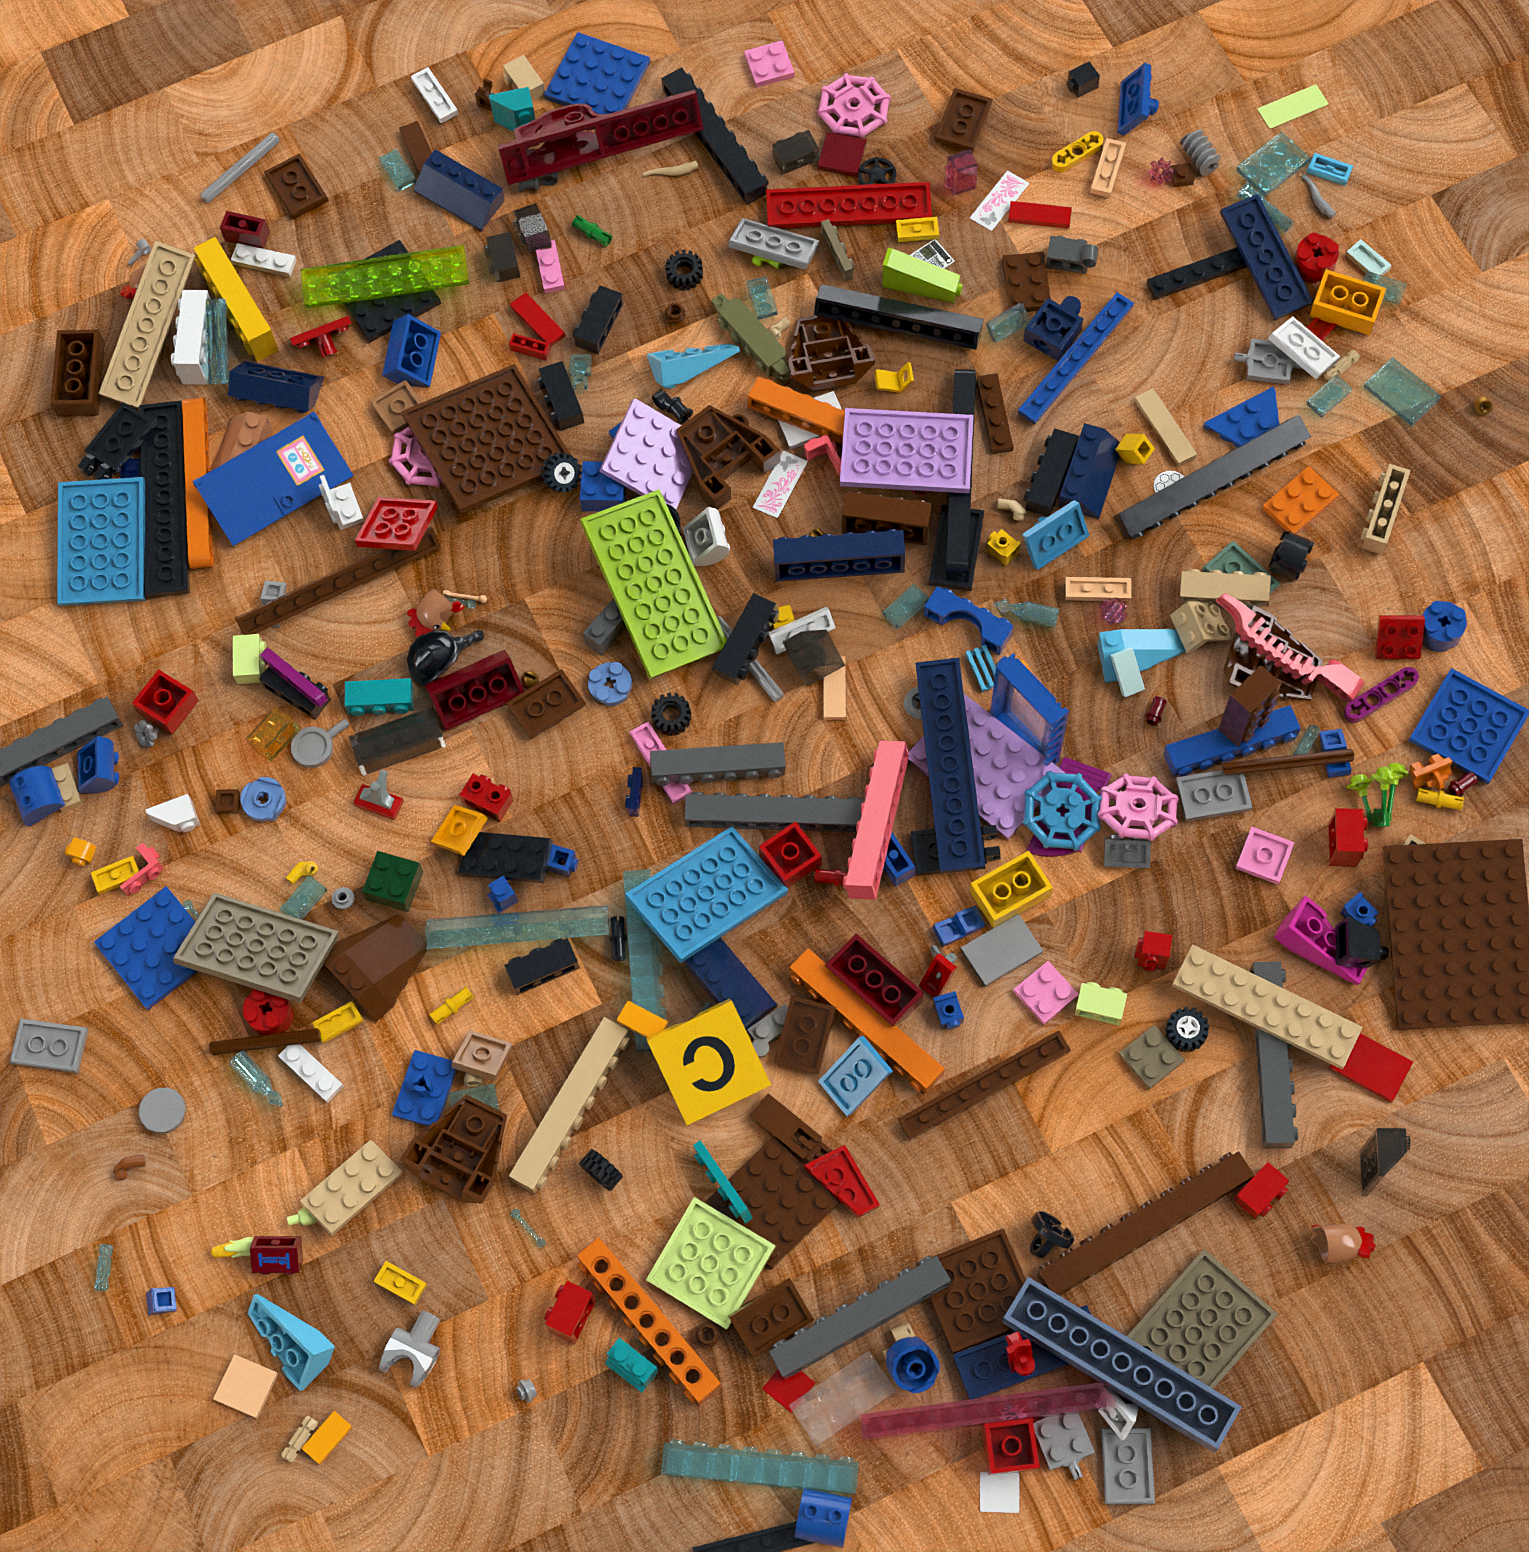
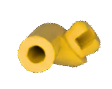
M312 861L298 862L285 879L294 885L302 876L315 875L318 871V866Z

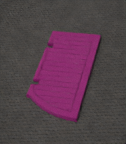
M1067 757L1063 758L1060 769L1066 774H1082V778L1096 793L1098 789L1108 785L1112 775ZM1059 782L1056 786L1057 788L1070 789L1072 783ZM1077 785L1075 792L1080 794L1083 801L1089 800L1087 795ZM1092 804L1085 806V819L1091 821ZM1062 805L1056 809L1062 817H1064L1065 813H1068V810ZM1039 821L1037 825L1048 836V827ZM1081 824L1073 831L1075 837H1078L1088 827ZM1054 833L1052 838L1069 840L1067 834ZM1033 834L1027 851H1030L1033 855L1044 857L1065 856L1082 852L1085 842L1076 851L1054 847L1046 849Z

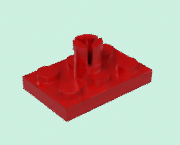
M348 315L293 336L289 340L292 347L297 345V348L300 349L310 345L309 340L315 339L323 358L338 352L330 332L336 330V333L339 334L349 330L348 325H351L352 322Z

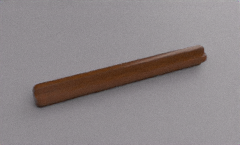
M315 1028L213 1041L209 1044V1051L212 1055L319 1042L321 1040V1031Z

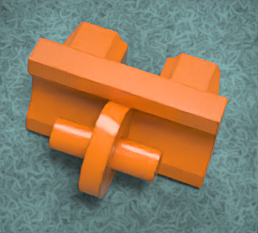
M1439 754L1431 756L1428 759L1429 765L1426 767L1421 762L1410 765V774L1413 778L1412 786L1415 790L1425 786L1428 788L1434 786L1438 791L1444 789V781L1449 780V777L1452 776V760L1449 757L1444 759Z

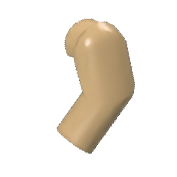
M784 317L767 330L778 340L781 337V333L791 326V323Z

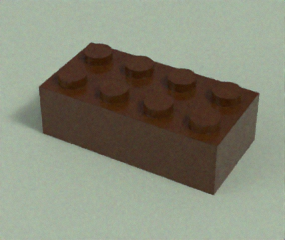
M99 329L57 330L50 405L57 416L99 415V391L102 382L105 341Z
M859 491L846 492L842 510V534L847 532L859 534L866 531L886 532L890 529H896L898 531L903 530L905 543L927 545L932 503H927L924 500H906L902 497H884L881 494L868 495Z
M1260 666L1230 695L1218 730L1237 747L1243 742L1247 744L1254 737V731L1258 727L1264 728L1270 721L1269 716L1274 711L1272 708L1276 705V699L1280 695L1281 682L1264 667Z

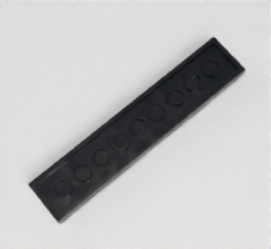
M182 401L139 405V412L151 418L157 424L141 444V477L145 479V595L147 598L188 594L190 593Z

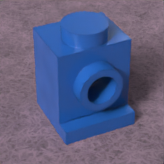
M552 845L546 871L569 877L571 871H576L579 860L576 859L575 851ZM565 861L566 864L563 866L560 865L559 862Z
M504 876L488 884L490 893L487 896L498 913L518 902L513 889Z
M1359 892L1343 906L1340 913L1345 918L1351 917L1372 927L1378 921L1376 917L1379 912ZM1359 909H1361L1365 914H1361L1359 912Z
M956 991L933 998V1006L941 1029L947 1028L952 1030L960 1027L964 1021V1016ZM952 1008L954 1012L949 1014L945 1009Z

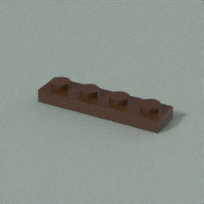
M998 374L977 376L976 382L992 454L1013 451V442Z

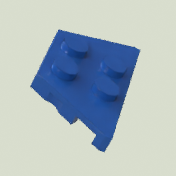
M1271 387L1204 422V429L1213 430L1220 434V438L1233 443L1238 448L1278 426L1279 417L1275 388Z

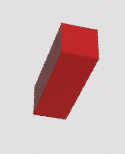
M515 333L512 334L509 341L511 351L547 361L551 351L550 343Z

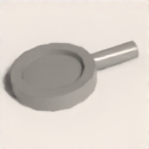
M344 718L327 732L318 727H306L300 730L291 742V752L294 759L306 768H318L326 764L333 753V742L331 739L350 726V724Z

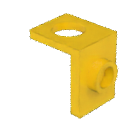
M907 362L898 372L878 369L874 371L877 390L902 393L914 381L910 362ZM907 371L908 377L906 382H904V374Z

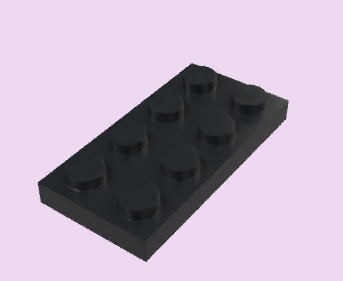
M942 505L929 585L972 591L985 510H970L968 573H947L949 505Z
M479 832L466 854L462 856L458 873L462 876L498 879L504 876L506 880L543 883L553 841L551 838Z

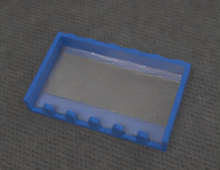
M1014 653L1008 658L1004 656L996 664L990 714L1045 756L1046 759L1043 761L1045 766H1048L1051 762L1056 765L1060 760L1069 710L1066 707L1062 709L1060 702L1056 703L1057 699L1018 658L1015 659L1016 655Z

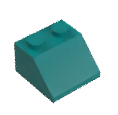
M529 87L489 95L494 122L513 131L523 124L526 125L535 120Z

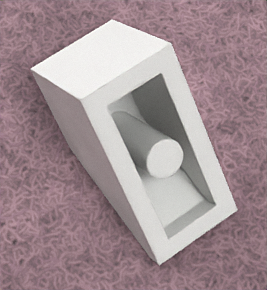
M188 794L145 809L151 821L179 833L182 831H192L196 826L200 825L193 801Z

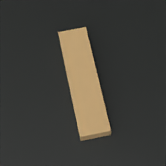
M1154 388L1135 397L1134 401L1177 466L1197 457L1196 451Z

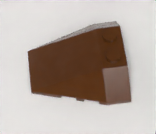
M821 316L798 319L794 343L791 347V356L788 360L791 377L797 382L814 391L856 384L875 364L870 345L868 343L865 344L861 340V335L852 330L849 322Z
M1254 605L1251 606L1250 609L1256 615L1249 622V627L1261 617L1266 620L1255 633L1268 627L1271 631L1264 640L1274 635L1277 640L1272 646L1275 647L1280 643L1285 646L1281 653L1291 649L1293 654L1290 656V659L1297 654H1301L1303 656L1301 661L1311 657L1313 659L1311 663L1313 666H1322L1323 660L1307 645L1295 639L1288 628H1283L1276 621L1277 618L1273 614ZM1235 631L1223 669L1228 684L1238 688L1256 669L1262 666L1281 682L1279 697L1303 700L1312 699L1317 683L1315 678L1306 685L1301 682L1303 677L1295 680L1291 677L1292 674L1290 672L1286 674L1282 671L1283 668L1281 666L1277 668L1273 665L1274 661H1267L1264 654L1259 655L1255 647L1250 648L1248 646L1249 642H1243L1240 639L1241 635Z
M398 914L336 942L323 966L331 975L338 979L368 1015L377 1022L394 1007L401 991L408 984V979L413 971L417 969L430 946Z
M465 1095L450 1107L439 1120L429 1125L425 1132L419 1137L416 1136L410 1142L399 1162L420 1182L460 1202L483 1204L495 1182L507 1114Z

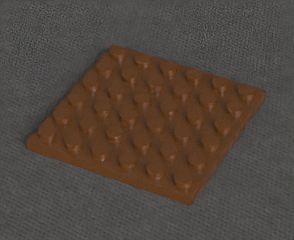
M515 364L402 411L403 419L460 514L542 479L541 473L544 470H541V467L545 466L543 462L549 459L548 456L554 455V453L571 455Z

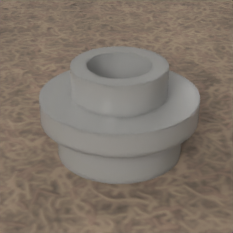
M346 887L338 888L332 895L334 906L341 910L350 908L355 900L352 890ZM341 895L347 896L343 901H340L339 897Z
M530 1379L518 1381L519 1386L516 1387L518 1396L522 1401L532 1402L533 1398L537 1397L533 1383Z

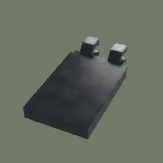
M123 402L84 450L87 455H85L78 467L88 476H91L97 469L93 476L98 480L112 479V474L119 473L157 424L151 418Z
M996 825L982 826L981 835L985 864H987V861L1000 860L999 846L984 847V840L998 838ZM935 828L910 831L917 876L940 873Z

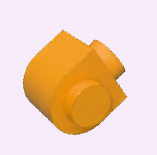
M73 837L72 842L68 843L65 849V855L69 856L74 864L84 867L85 864H91L97 846Z

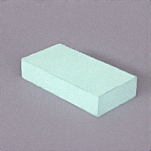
M1361 239L1345 255L1375 282L1391 268L1390 263Z
M1127 648L1110 655L1122 696L1127 697L1145 690L1134 650Z

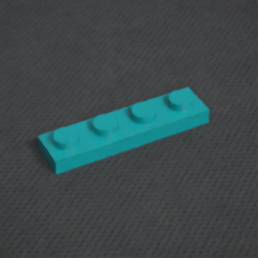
M699 1140L693 1144L697 1152L694 1155L695 1159L701 1167L706 1165L708 1171L705 1173L712 1184L715 1182L719 1184L720 1188L717 1191L723 1200H730L732 1205L729 1208L736 1219L741 1216L745 1224L753 1219L748 1208L702 1141Z

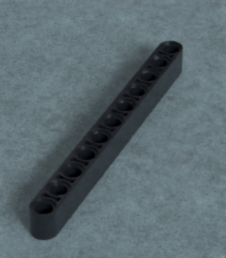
M955 369L953 414H975L976 370ZM974 416L969 493L949 492L947 573H968Z

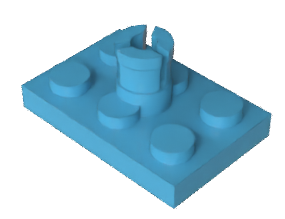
M1075 500L1049 517L1039 518L1038 521L1040 523H1035L1034 527L1022 534L1032 565L1037 570L1090 536L1080 504Z
M861 1036L818 1082L845 1115L849 1116L857 1110L893 1070L867 1039Z

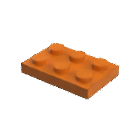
M1308 466L1263 504L1262 509L1283 529L1297 534L1336 501L1340 494Z

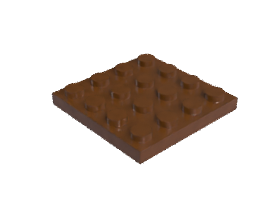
M774 1136L728 1179L748 1208L753 1219L746 1224L741 1216L736 1219L729 1208L732 1203L729 1199L724 1201L718 1191L706 1200V1203L712 1208L776 1245L766 1263L771 1270L839 1205V1201L803 1168L804 1166Z
M1004 1228L935 1255L948 1274L952 1285L929 1297L952 1354L1013 1330L1002 1323L1003 1318L1026 1279Z

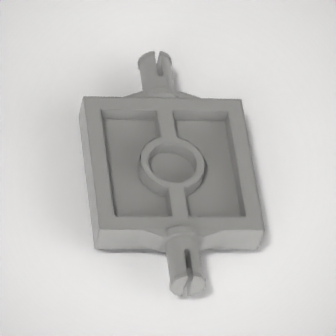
M1251 339L1250 349L1247 354L1234 353V362H1246L1247 380L1289 385L1293 368L1303 369L1275 344L1267 340Z
M1051 1398L1041 1401L1047 1415L1042 1420L1033 1424L1036 1442L1049 1472L1060 1467H1069L1074 1481L1084 1477L1078 1462L1082 1458L1094 1454L1095 1451L1076 1407L1065 1411H1055Z

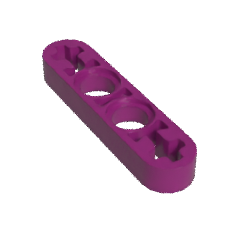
M266 647L259 654V657L266 665L317 707L321 708L328 701V698L322 691L271 649Z
M1405 667L1355 698L1345 708V719L1351 723H1358L1400 697L1416 685L1419 679L1418 672L1414 668ZM1405 675L1407 677L1412 676L1411 681L1406 680L1400 685L1399 682L1403 680ZM1386 685H1393L1396 688V693L1388 694L1384 687ZM1374 696L1378 699L1379 703L1377 705H1370L1367 702V697ZM1362 704L1363 708L1360 709L1358 715L1350 713L1352 709L1357 710Z

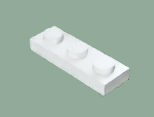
M428 67L411 76L412 82L440 123L458 115L457 108Z
M237 243L231 258L232 265L291 277L297 261L294 255Z
M824 607L769 632V639L774 652L779 654L836 627L829 609Z
M300 1044L289 1045L278 1055L284 1063L327 1103L344 1087L337 1078Z

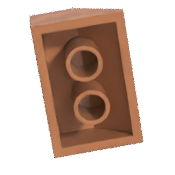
M251 412L233 416L212 470L269 438L272 426L268 417Z

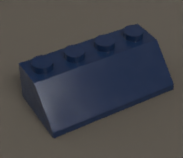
M436 149L423 164L414 188V192L480 231L484 229L504 203L503 188Z
M243 361L229 371L228 396H233L236 400L240 401L253 400L256 404L260 405L273 404L276 408H293L296 412L306 413L316 404L324 376Z
M1084 423L1060 493L1058 508H1063L1075 500L1080 504L1083 515L1096 519L1100 518L1120 457L1115 450L1120 441L1104 428Z
M721 937L684 961L685 967L717 1004L729 998L732 1000L746 1031L778 1006Z

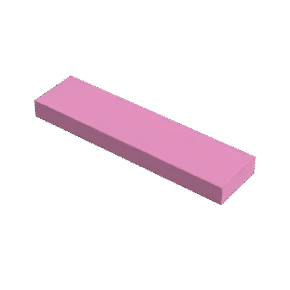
M649 721L629 732L649 766L650 751L666 750ZM670 783L669 785L662 786L673 805L686 799V794L692 793L688 784Z

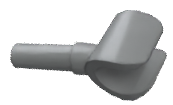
M140 239L136 245L139 250L127 262L130 266L142 255L150 254L151 247L145 239Z

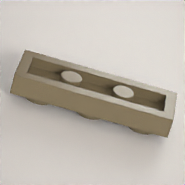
M829 219L821 222V233L844 281L852 280L853 270H855L854 263L846 255L847 250L844 242H840L838 239L839 233L836 226H832Z

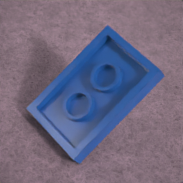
M1143 63L1121 81L1118 133L1123 136L1158 110V100L1150 98V82L1152 79L1150 64Z
M414 1050L392 1116L427 1127L439 1120L457 1069L452 1068L453 1060Z

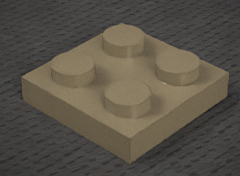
M1155 1025L1119 1053L1122 1060L1149 1090L1185 1061L1183 1056Z

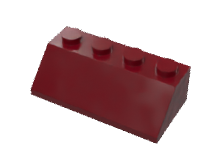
M505 649L425 685L446 731L505 705L513 698L525 692L511 658Z
M857 933L825 965L830 972L892 1027L909 1017L924 1001V992Z

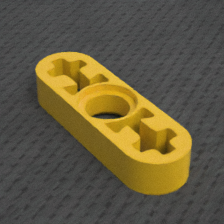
M1091 131L1056 152L1052 157L1053 170L1059 173L1066 172L1100 151L1103 146L1102 134L1097 131ZM1081 149L1083 154L1074 155L1072 150Z

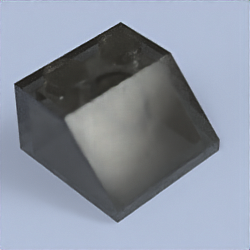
M827 629L801 631L783 641L798 674L807 687L845 666Z

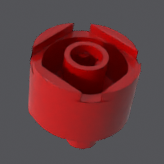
M1312 232L1298 244L1293 262L1303 281L1317 283V281H1322L1326 269L1334 272L1339 257V245L1331 238Z
M253 989L243 1004L244 1019L259 1036L285 1032L293 1022L294 1012L288 999Z

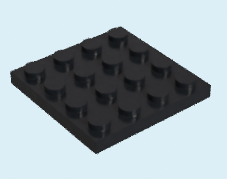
M400 240L328 278L335 292L369 343L391 332L393 321L407 314L416 318L441 304L440 298Z

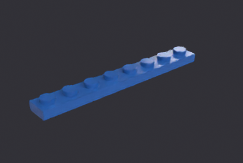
M1116 292L1018 409V414L1035 425L1130 312L1134 302Z

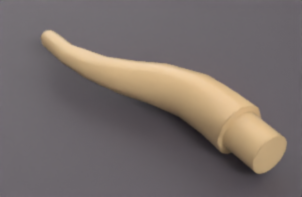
M697 161L675 167L644 172L642 176L655 174L681 176L691 173L699 167Z

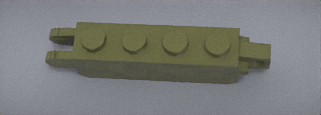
M723 294L713 298L711 302L718 314L717 322L723 330L726 329L730 333L733 342L741 345L744 354L755 361L756 367L760 372H765L768 377L773 375L780 383L788 382L790 370L786 364V350L740 299L733 298L729 300Z

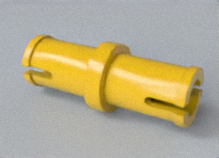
M1419 788L1416 802L1436 805V808H1441L1442 806L1462 811L1464 797L1444 794V791L1441 790L1435 792Z
M465 986L450 999L449 997L446 998V1002L433 1012H430L429 1015L439 1025L453 1013L457 1014L459 1012L458 1009L475 997Z

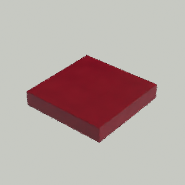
M827 132L818 163V170L857 177L867 139Z

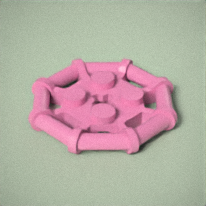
M846 73L830 85L822 87L817 115L831 128L832 133L865 138V135L887 123V112L891 96L886 94L874 77H859ZM851 84H858L864 86H860V88H855V85ZM845 85L844 88H842V89L839 90V91H836L837 89H839L840 87H842V86ZM869 89H872L877 96H873ZM829 98H834L833 105L828 106ZM851 102H853L854 104L858 103V106H857V107H851V104H850V103H851ZM880 103V112L878 113L874 111V106ZM835 113L839 118L838 122L836 123L829 114ZM869 118L875 119L874 121L870 122L869 124L863 127V122H865ZM844 123H846V124L849 125V126H855V125H857L858 128L845 127V126H843V125H844Z
M409 427L400 433H395L393 436L392 456L389 459L390 465L395 467L409 486L417 484L435 486V488L440 487L439 485L442 482L425 454L422 453L423 450L417 440L413 437L407 438L412 435ZM402 444L407 445L405 454H401ZM408 461L411 464L412 470L409 472L402 462ZM418 472L432 473V477L416 475Z
M1128 773L1122 774L1121 778L1106 787H1102L1099 791L1102 800H1100L1098 817L1115 830L1120 838L1132 837L1154 841L1155 837L1169 828H1174L1178 823L1176 813L1179 798L1164 787L1155 776L1149 778L1130 776ZM1123 786L1126 787V790L1124 792H1122V790L1120 792H1117V790L1122 788ZM1153 789H1155L1161 795V797L1159 795H1154ZM1110 798L1116 801V806L1109 807ZM1136 803H1139L1143 808H1136ZM1162 805L1168 806L1167 813L1161 811ZM1113 815L1119 816V820L1123 823V825H1121V824L1113 817ZM1158 819L1163 821L1156 827H1152ZM1129 826H1141L1144 827L1145 830L1129 828Z

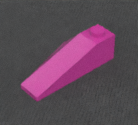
M1305 895L1281 922L1274 938L1291 952L1355 985H1359L1367 968L1336 965L1335 928L1326 919L1328 916L1326 912Z

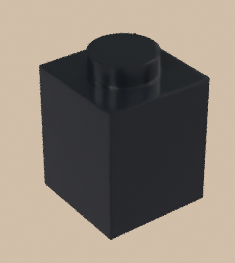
M1090 61L1069 71L1067 87L1079 98L1099 87L1100 75Z

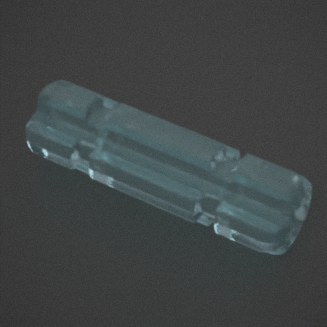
M1314 724L1309 725L1293 755L1308 754L1315 738H1317L1320 732L1318 726Z
M100 1244L98 1254H100V1257L97 1258L95 1274L97 1279L94 1282V1289L97 1291L108 1290L109 1281H107V1278L110 1276L112 1260L110 1256H112L113 1247L109 1244Z

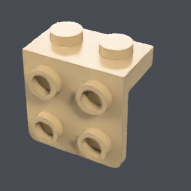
M1187 601L1170 615L1186 653H1193L1206 642H1228L1231 640L1229 628L1225 624L1220 608L1216 604Z

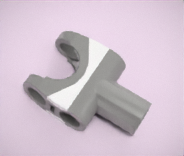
M422 1310L410 1333L397 1327L385 1347L379 1370L386 1373L396 1361L403 1358L411 1359L414 1364V1375L410 1386L418 1388L432 1370L441 1349L429 1343L441 1320Z

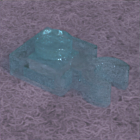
M570 354V377H574L572 379L574 390L577 389L576 385L579 382L584 383L585 390L588 389L589 385L586 377H591V354Z

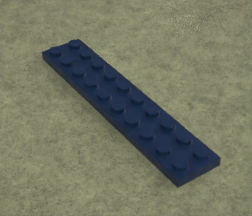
M958 657L917 662L915 664L940 874L986 869L960 659Z

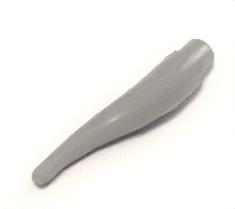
M1302 175V178L1311 189L1312 199L1316 207L1332 219L1337 212L1322 198L1315 184L1306 175Z

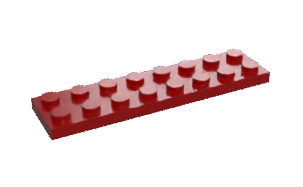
M930 182L766 189L768 227L779 229L821 227V222L827 219L830 220L832 226L896 223V220L932 217Z

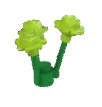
M1389 763L1388 767H1379L1375 774H1371V778L1376 779L1380 783V790H1382L1381 808L1373 809L1374 813H1371L1367 800V788L1371 782H1374L1373 779L1367 778L1365 774H1359L1350 778L1351 784L1346 786L1347 789L1358 791L1359 797H1362L1367 814V822H1372V827H1390L1395 788L1398 786L1399 779L1408 777L1409 773L1405 770L1403 764ZM1389 785H1391V786H1390L1389 799H1388V805H1387V808H1386V804H1387V790H1389Z

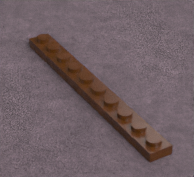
M429 527L416 551L382 549L235 617V620L242 635L256 634L439 549L441 546L433 528Z

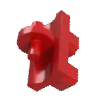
M1019 1332L1006 1336V1342L1009 1346L1006 1347L1011 1372H1017V1374L1022 1376L1033 1373L1035 1362L1029 1339L1023 1340Z

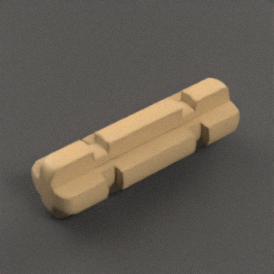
M1355 350L1349 351L1347 356H1343L1332 365V368L1325 371L1324 378L1328 382H1333L1337 376H1340L1351 367V364L1359 360V353Z
M310 1416L304 1418L301 1423L303 1424L302 1427H298L288 1442L290 1444L289 1447H285L281 1453V1456L289 1462L295 1460L298 1455L296 1452L301 1450L311 1435L309 1432L311 1430L314 1431L318 1424Z

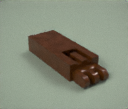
M769 1093L750 1114V1119L769 1135L774 1136L802 1162L806 1160L809 1163L816 1157L823 1156L822 1150L826 1154L832 1151L822 1142V1136ZM796 1132L801 1135L798 1138V1142L805 1145L803 1149L791 1140V1137Z

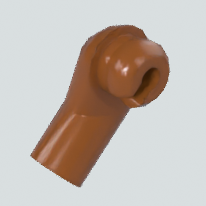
M145 1156L124 1157L113 1168L115 1179L118 1181L125 1180L127 1178V1171L130 1168L145 1166Z

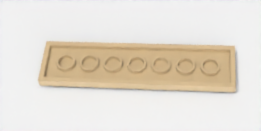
M158 241L154 242L99 391V396L119 403L124 402L136 409H139V405H142L177 310L178 299L182 296V290L185 288L195 258L194 254Z
M1193 944L1172 984V987L1340 1069L1344 1068L1363 1028Z

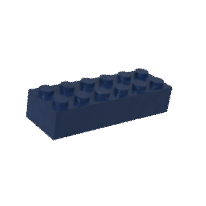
M890 529L886 532L866 531L859 534L847 532L843 535L823 534L817 537L804 535L799 538L780 537L773 540L776 582L905 573L903 530Z

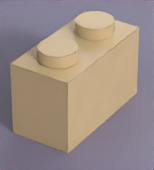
M524 55L503 65V79L507 86H512V90L529 87L532 102L544 96V83Z

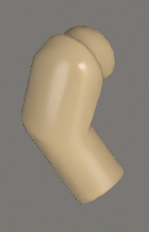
M998 498L997 509L1012 511L1014 520L1022 521L1024 519L1025 508L1017 501Z

